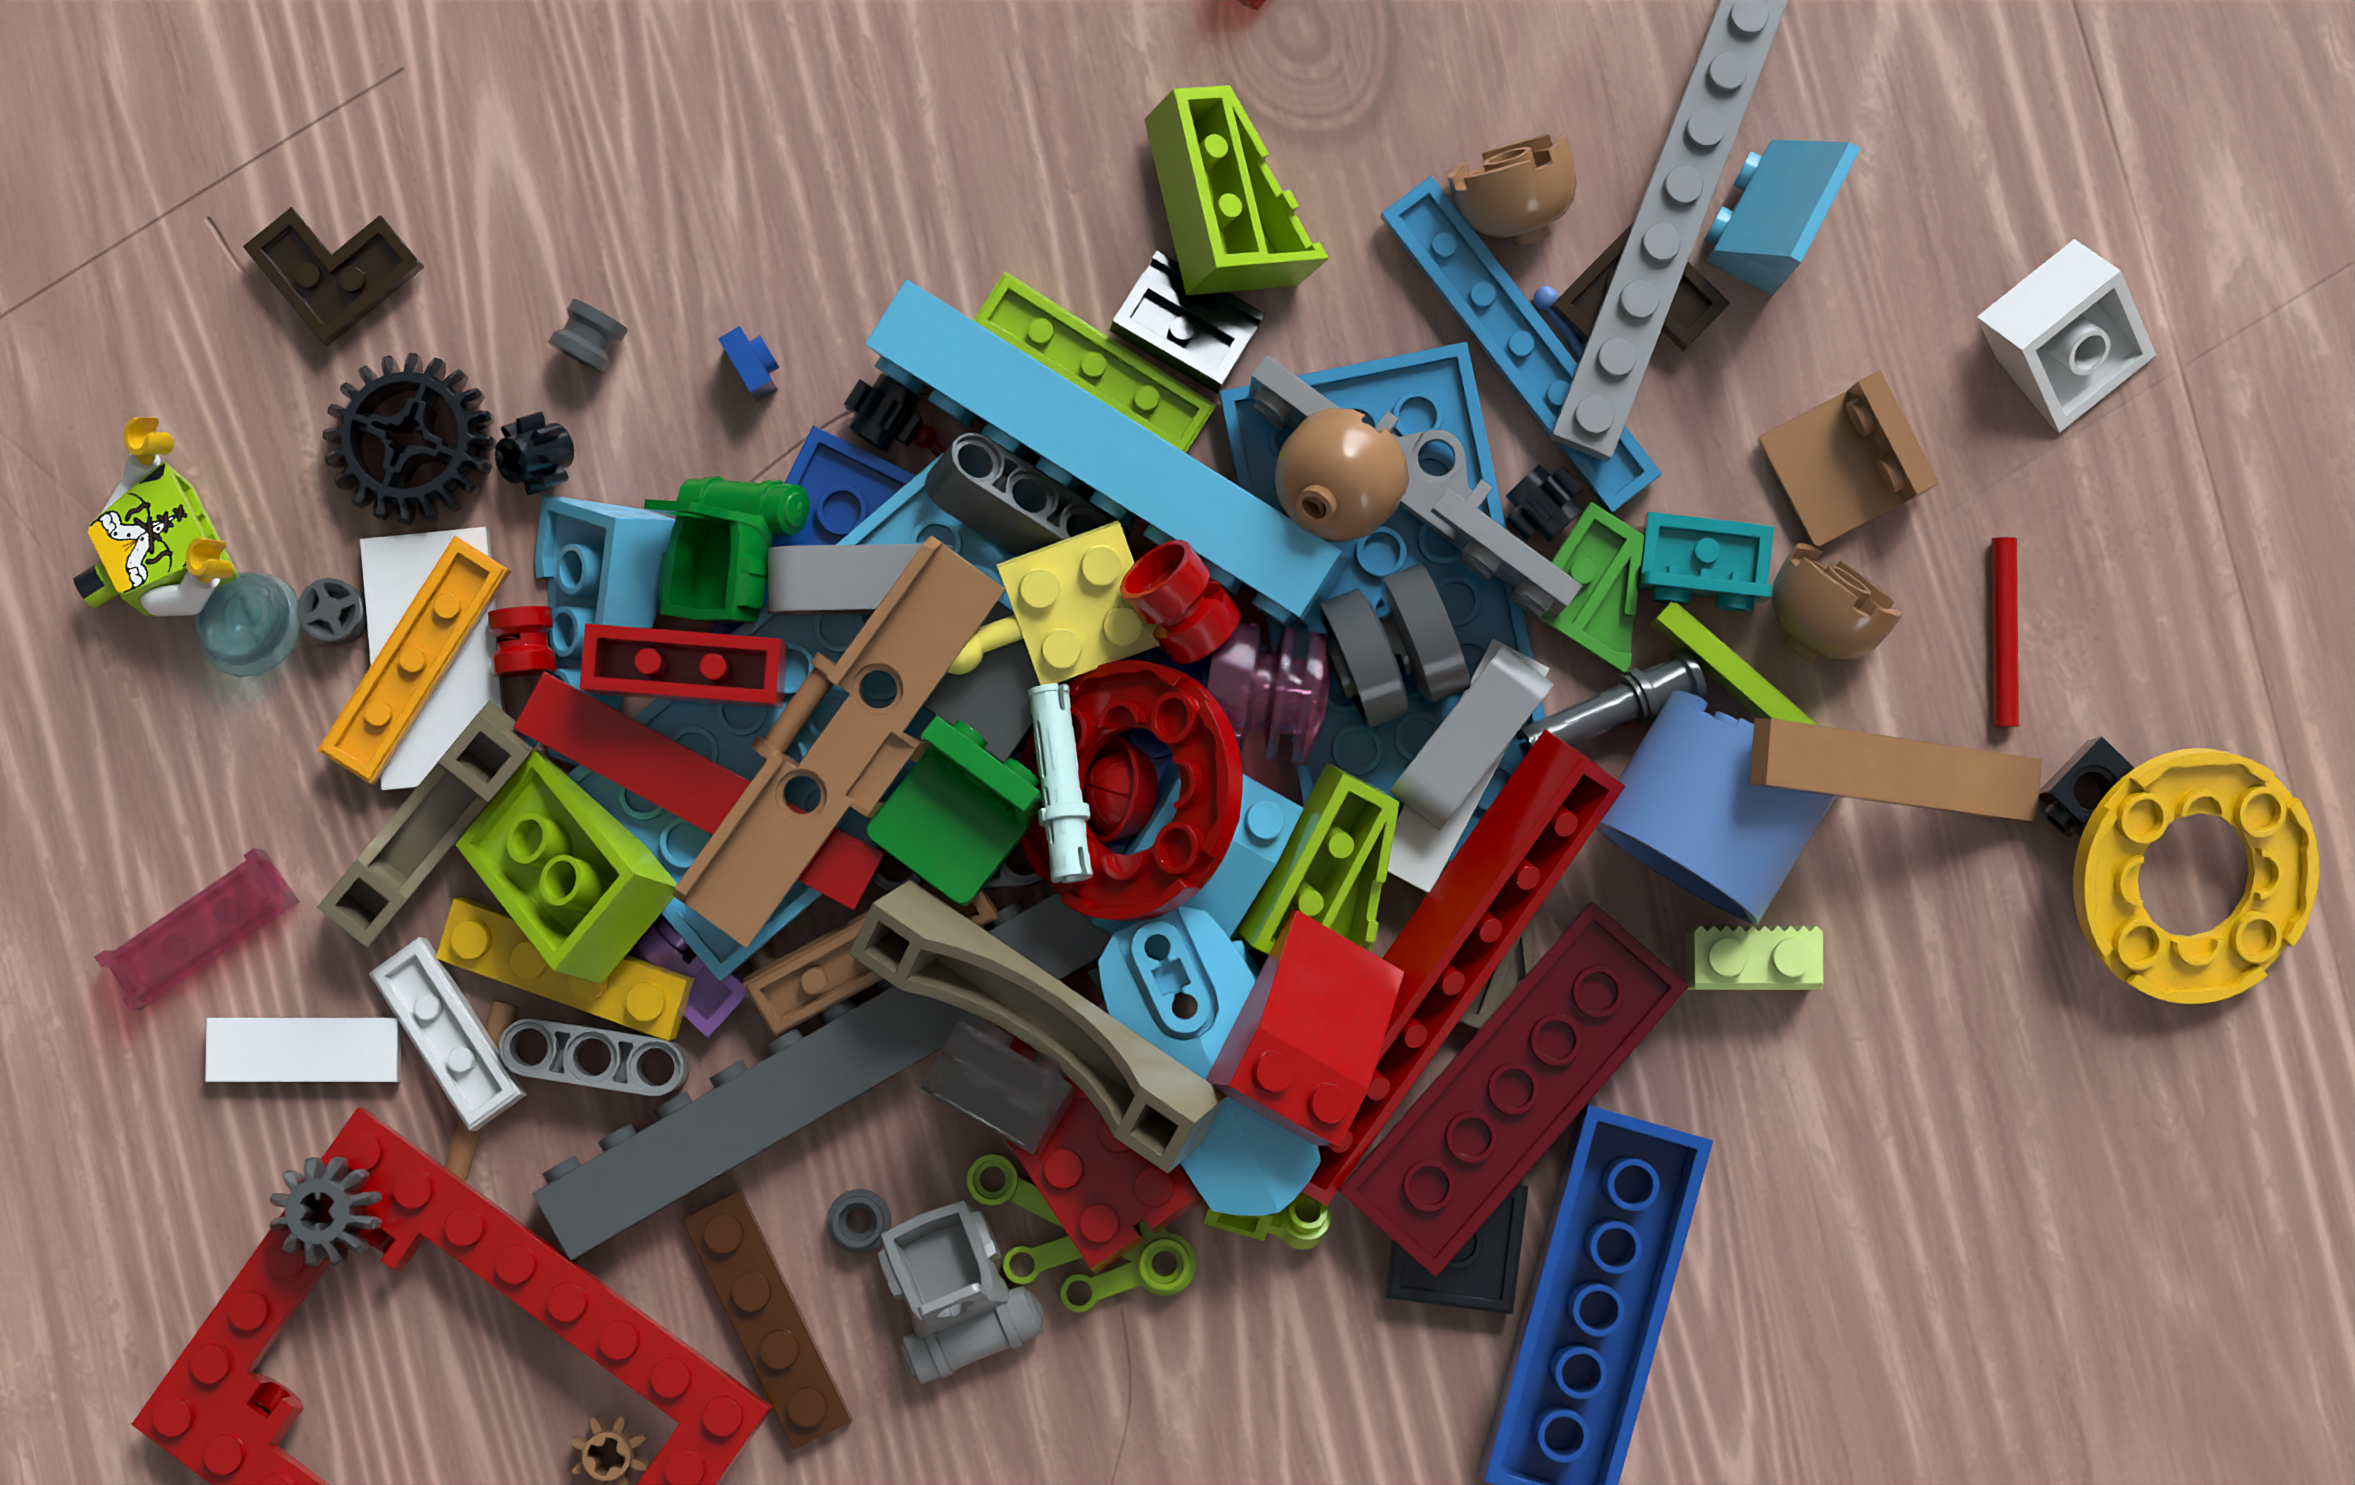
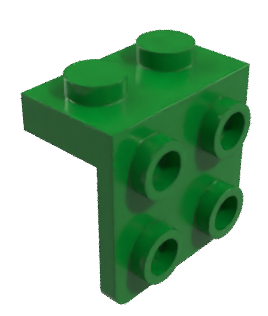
M936 715L921 734L925 753L869 822L867 833L869 839L875 845L953 903L965 906L975 899L1037 820L1038 810L1043 808L1040 791L1035 788L1039 783L1038 778L1025 766L1012 758H1008L1004 764L984 750L988 745L987 741L972 727L960 720H957L951 726Z

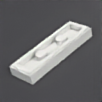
M418 937L371 971L369 975L468 1130L477 1131L525 1097L527 1093L515 1074L504 1065L499 1049L442 961L436 959L437 953L428 939Z
M206 1018L205 1082L401 1081L402 1025L397 1018Z

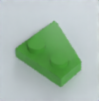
M1590 502L1551 561V563L1583 586L1570 604L1555 619L1547 613H1544L1538 619L1525 610L1523 611L1618 673L1624 675L1631 666L1632 654L1630 650L1633 621L1637 610L1639 591L1637 583L1639 567L1642 562L1644 535L1598 505Z

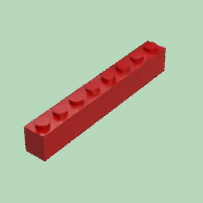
M1544 729L1382 958L1404 971V975L1370 1088L1340 1148L1317 1145L1321 1162L1309 1183L1301 1191L1326 1206L1330 1203L1625 788V785L1548 730Z

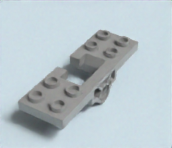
M1268 355L1264 357L1251 375L1248 395L1256 402L1252 409L1266 422L1279 430H1283L1287 424L1297 429L1308 415L1327 408H1339ZM1386 411L1374 429L1378 433L1383 428L1388 430L1397 440L1407 460L1409 484L1399 505L1460 549L1462 553L1457 559L1471 572L1486 581H1489L1494 574L1514 589L1509 597L1523 610L1538 619L1544 613L1549 614L1555 619L1570 604L1583 585L1479 510L1492 487L1481 479L1473 491L1468 488L1465 452L1461 442L1453 434L1444 430H1429L1398 437L1393 433L1398 418L1389 411ZM1441 442L1452 450L1454 466L1447 474L1440 477L1431 476L1420 468L1418 452L1427 443Z

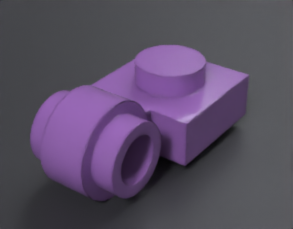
M665 917L660 923L653 922L637 941V948L631 954L633 957L653 963L656 966L695 978L683 1016L707 1038L712 1036L748 997V993L742 985L744 978L736 971L725 980L719 981L698 956L691 960L688 950L690 946Z

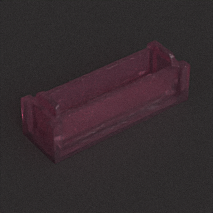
M253 848L243 855L246 861L116 950H104L94 957L101 968H109L128 995L123 1001L129 1010H143L300 902L265 850Z

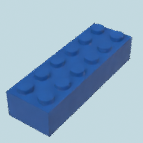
M1588 1104L1577 1115L1478 1473L1484 1482L1495 1485L1619 1484L1713 1140Z

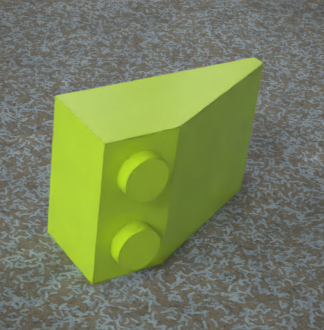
M533 750L455 844L552 970L594 983L602 984L674 899L672 894L677 883L648 847L547 756L537 750Z

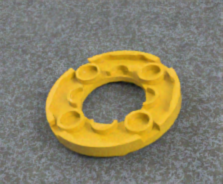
M2210 748L2182 749L2162 754L2134 768L2122 777L2102 798L2090 816L2078 845L2073 873V898L2079 925L2088 945L2104 967L2115 977L2141 992L2168 1002L2181 1004L2215 1002L2230 998L2258 984L2268 976L2265 970L2279 957L2287 945L2292 947L2296 945L2314 907L2319 880V853L2314 829L2306 809L2300 799L2293 797L2283 783L2274 776L2275 773L2258 762L2227 751ZM2198 813L2217 816L2235 829L2245 846L2249 872L2244 895L2232 914L2212 930L2192 936L2170 934L2154 923L2143 907L2138 884L2140 866L2144 863L2143 854L2150 843L2160 838L2167 826L2174 820Z

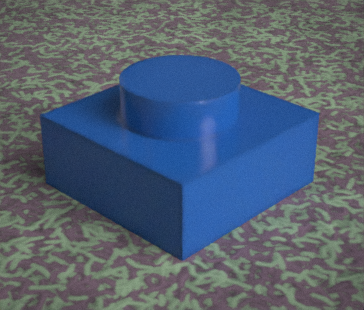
M739 326L718 338L756 402L778 390L769 374L780 367L761 335L749 341Z

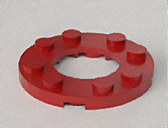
M1139 660L1113 661L1101 664L1097 669L1080 674L1067 683L1070 690V710L1075 735L1082 798L1086 772L1096 752L1116 734L1132 728L1148 729L1160 741L1167 744L1174 755L1173 763H1176L1178 767L1181 787L1179 800L1174 802V809H1177L1171 823H1168L1159 831L1154 844L1150 848L1132 855L1115 854L1099 843L1087 821H1085L1088 853L1090 854L1093 877L1071 883H1062V881L1058 883L1051 882L1045 827L1039 825L1038 818L1022 837L1021 842L1036 875L1046 878L1053 889L1062 897L1060 901L1066 906L1094 918L1136 922L1162 916L1180 907L1198 893L1214 875L1230 847L1240 820L1243 774L1239 747L1233 728L1220 704L1205 687L1189 675L1164 665ZM1033 727L1023 749L1020 763L1038 778L1039 783L1035 788L1040 791L1042 796Z

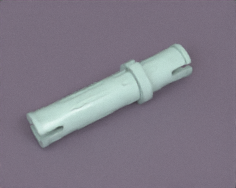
M1058 683L1040 685L1029 689L1028 699L1033 719L1038 774L1042 791L1043 808L1038 810L1039 825L1045 827L1051 882L1058 883L1062 881V883H1071L1093 877L1085 821L1090 820L1089 804L1083 803L1082 791L1080 789L1075 735L1070 710L1069 686L1067 684L1058 686Z

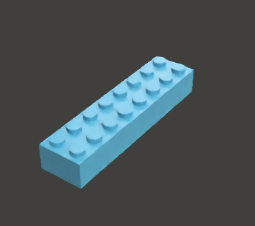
M905 279L865 343L866 346L880 356L874 366L885 373L886 376L900 383L916 395L919 394L925 385L933 390L927 400L938 406L940 410L971 428L976 418L984 422L986 426L981 434L1023 460L1029 451L1040 458L1035 468L1077 494L1082 485L1094 491L1089 502L1129 528L1135 518L1145 523L1148 527L1143 535L1155 545L1159 546L1173 540L1188 542L1209 569V579L1219 582L1223 588L1235 595L1242 585L1257 594L1252 604L1289 629L1295 619L1309 627L1319 613L1318 604L1328 599L1350 564L1342 550L1326 540L1303 530L1286 515Z

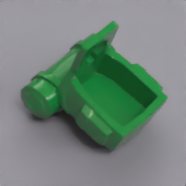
M709 476L702 479L692 478L685 480L679 489L676 501L645 499V510L676 517L671 531L669 549L663 553L660 565L661 574L658 599L661 600L660 614L713 623L757 622L765 595L767 549L771 548L773 538L782 535L791 536L798 534L805 526L811 503L806 490L798 484H786L781 480L741 482L724 480L720 476Z

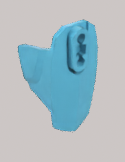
M1180 906L1162 916L1134 923L1112 935L1098 960L1104 1001L1097 1007L1206 1080L1260 974V970L1241 940L1232 942L1207 911ZM1160 934L1168 939L1170 950L1165 959L1158 961L1148 957L1145 953V942L1151 935ZM1179 992L1191 995L1197 1002V1011L1188 1019H1180L1172 1011L1174 995ZM1226 1097L1201 1146L1185 1158L1181 1165L1212 1211L1237 1216H1263L1279 1213L1288 1206L1309 1183L1321 1162L1317 1145L1311 1144L1235 1100Z

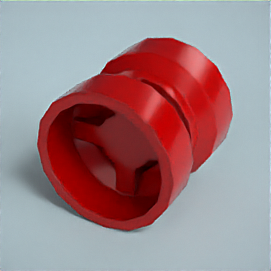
M520 606L488 612L489 632L496 637L497 651L491 656L492 674L494 677H527L542 675L543 672L550 674L557 671L555 652L548 646L547 636L548 632L553 628L551 607Z

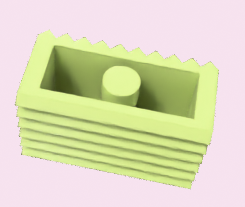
M1701 925L1692 926L1685 932V982L1689 985L1687 990H1823V931L1817 925L1807 927L1804 925L1794 927L1791 925L1781 927L1778 925L1768 927L1765 925L1756 927L1753 925L1743 927L1740 925L1730 927L1727 925L1717 927L1714 925L1704 927Z

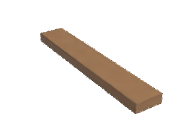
M1754 718L1749 785L2018 822H2037L2042 759L1773 718Z

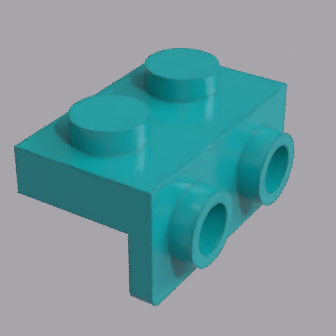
M1647 512L1644 522L1642 562L1639 569L1637 588L1639 590L1653 591L1652 601L1669 604L1671 601L1673 603L1676 601L1679 605H1690L1691 596L1716 598L1715 608L1720 610L1753 612L1754 603L1763 604L1771 598L1772 585L1768 584L1774 526Z

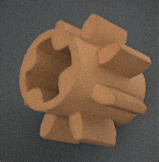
M625 1413L615 1421L613 1427L606 1428L603 1419L596 1415L590 1419V1428L594 1436L590 1439L584 1436H576L571 1440L570 1444L574 1448L582 1450V1462L578 1463L571 1471L573 1474H581L587 1471L590 1476L595 1478L593 1485H606L607 1481L615 1480L617 1485H631V1479L627 1471L630 1468L637 1471H645L651 1464L646 1458L638 1456V1446L643 1444L650 1436L648 1433H640L633 1436L631 1432L626 1430L629 1420L628 1415ZM613 1438L618 1441L616 1452L625 1456V1461H618L608 1469L603 1466L604 1455L596 1451V1446H602Z

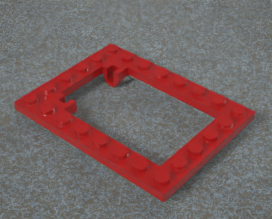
M357 1107L322 1156L321 1160L325 1167H327L333 1157H343L347 1159L348 1174L356 1169H365L369 1173L368 1181L360 1192H380L382 1196L381 1202L376 1205L366 1206V1215L378 1217L381 1219L382 1224L379 1229L361 1228L360 1231L366 1237L370 1246L384 1254L380 1261L392 1270L402 1271L424 1239H429L679 1423L636 1485H719L772 1410L773 1406L575 1261H570L568 1256L367 1109ZM320 1200L318 1204L324 1212L318 1219L319 1223H332L334 1219L331 1217L329 1209L334 1204V1201ZM285 1209L279 1217L285 1216ZM269 1230L131 1423L132 1426L211 1485H330L278 1446L303 1411L304 1407L301 1400L278 1381L254 1372V1369L330 1264L325 1255L319 1266L306 1265L303 1256L304 1248L295 1254H287L282 1249L285 1239L291 1233L290 1230ZM254 1403H258L266 1407L271 1411V1414H267Z

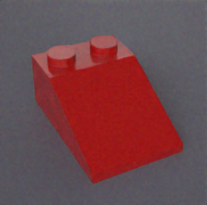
M1292 910L1206 1081L1228 1095L1227 1097L1311 1144L1340 1148L1370 1088L1404 971L1300 911Z

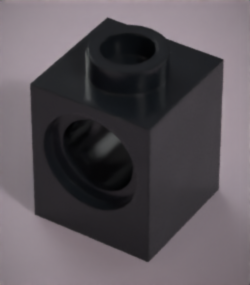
M2102 736L2087 740L2040 789L2039 798L2047 805L2042 813L2064 835L2071 837L2076 833L2081 838L2088 820L2097 805L2092 810H2089L2077 802L2074 796V786L2077 779L2081 775L2093 778L2100 788V802L2107 792L2122 777L2132 771L2134 767Z

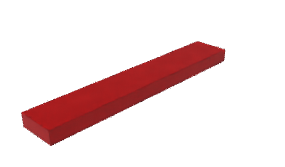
M543 672L513 727L519 732L712 835L751 783L749 780L546 672ZM786 801L787 805L793 811L799 814L808 813L807 811ZM836 827L798 881L856 911L886 854Z

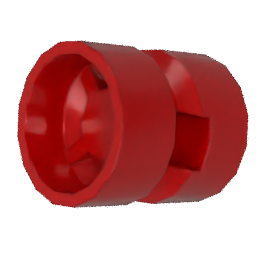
M1184 540L1166 542L1143 555L1131 566L1120 585L1121 596L1138 618L1148 625L1157 624L1152 634L1171 660L1178 664L1192 663L1218 649L1234 632L1241 617L1237 605L1219 582L1212 579L1209 580V569L1191 545Z

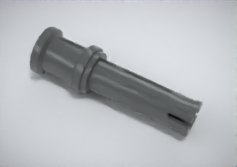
M1686 648L1676 649L1670 654V659L1642 672L1637 668L1626 671L1623 677L1620 678L1618 686L1531 724L1522 725L1516 733V739L1519 741L1526 739L1527 742L1518 744L1525 757L1544 729L1574 747L1633 720H1636L1638 723L1650 724L1655 721L1674 690L1696 695L1703 700L1706 698L1707 688L1702 670L1691 652Z

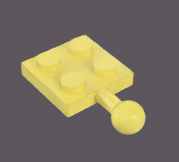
M1118 520L996 564L1014 615L979 627L959 653L948 673L961 675L971 672L979 665L984 653L1021 639L1025 641L1040 685L1058 683L1097 669L1101 664L1119 661L1160 646L1152 635L1157 624L1148 625L1142 622L1120 593L1123 577L1131 566L1135 564L1120 522Z

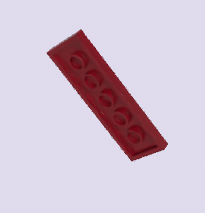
M1590 901L1338 1191L1431 1274L1437 1277L1687 990L1689 985L1595 902Z

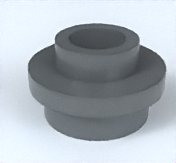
M854 1189L843 1193L832 1203L827 1215V1228L832 1240L840 1248L851 1253H866L874 1250L882 1244L881 1234L890 1230L891 1214L886 1202L878 1194L866 1189ZM864 1209L870 1214L871 1226L868 1231L857 1233L849 1227L848 1216L852 1210Z

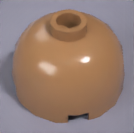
M1560 134L1553 145L1550 135H1541L1496 147L1482 153L1485 160L1482 163V167L1469 172L1465 160L1447 172L1455 203L1463 219L1475 231L1489 237H1512L1515 246L1532 244L1548 237L1551 234L1548 224L1560 219L1567 212L1574 201L1577 184L1573 156L1567 136Z
M1327 408L1308 415L1284 442L1274 469L1277 499L1286 516L1303 530L1330 542H1351L1371 535L1397 510L1409 484L1407 460L1395 437L1385 428L1378 433L1371 425L1362 422L1366 415L1353 409Z
M1802 542L1798 543L1782 564L1773 582L1771 597L1775 617L1788 632L1784 639L1785 645L1810 662H1815L1820 654L1836 661L1855 660L1876 649L1902 617V611L1890 609L1894 604L1892 598L1849 565L1839 561L1836 566L1829 564L1826 567L1817 562L1824 551Z

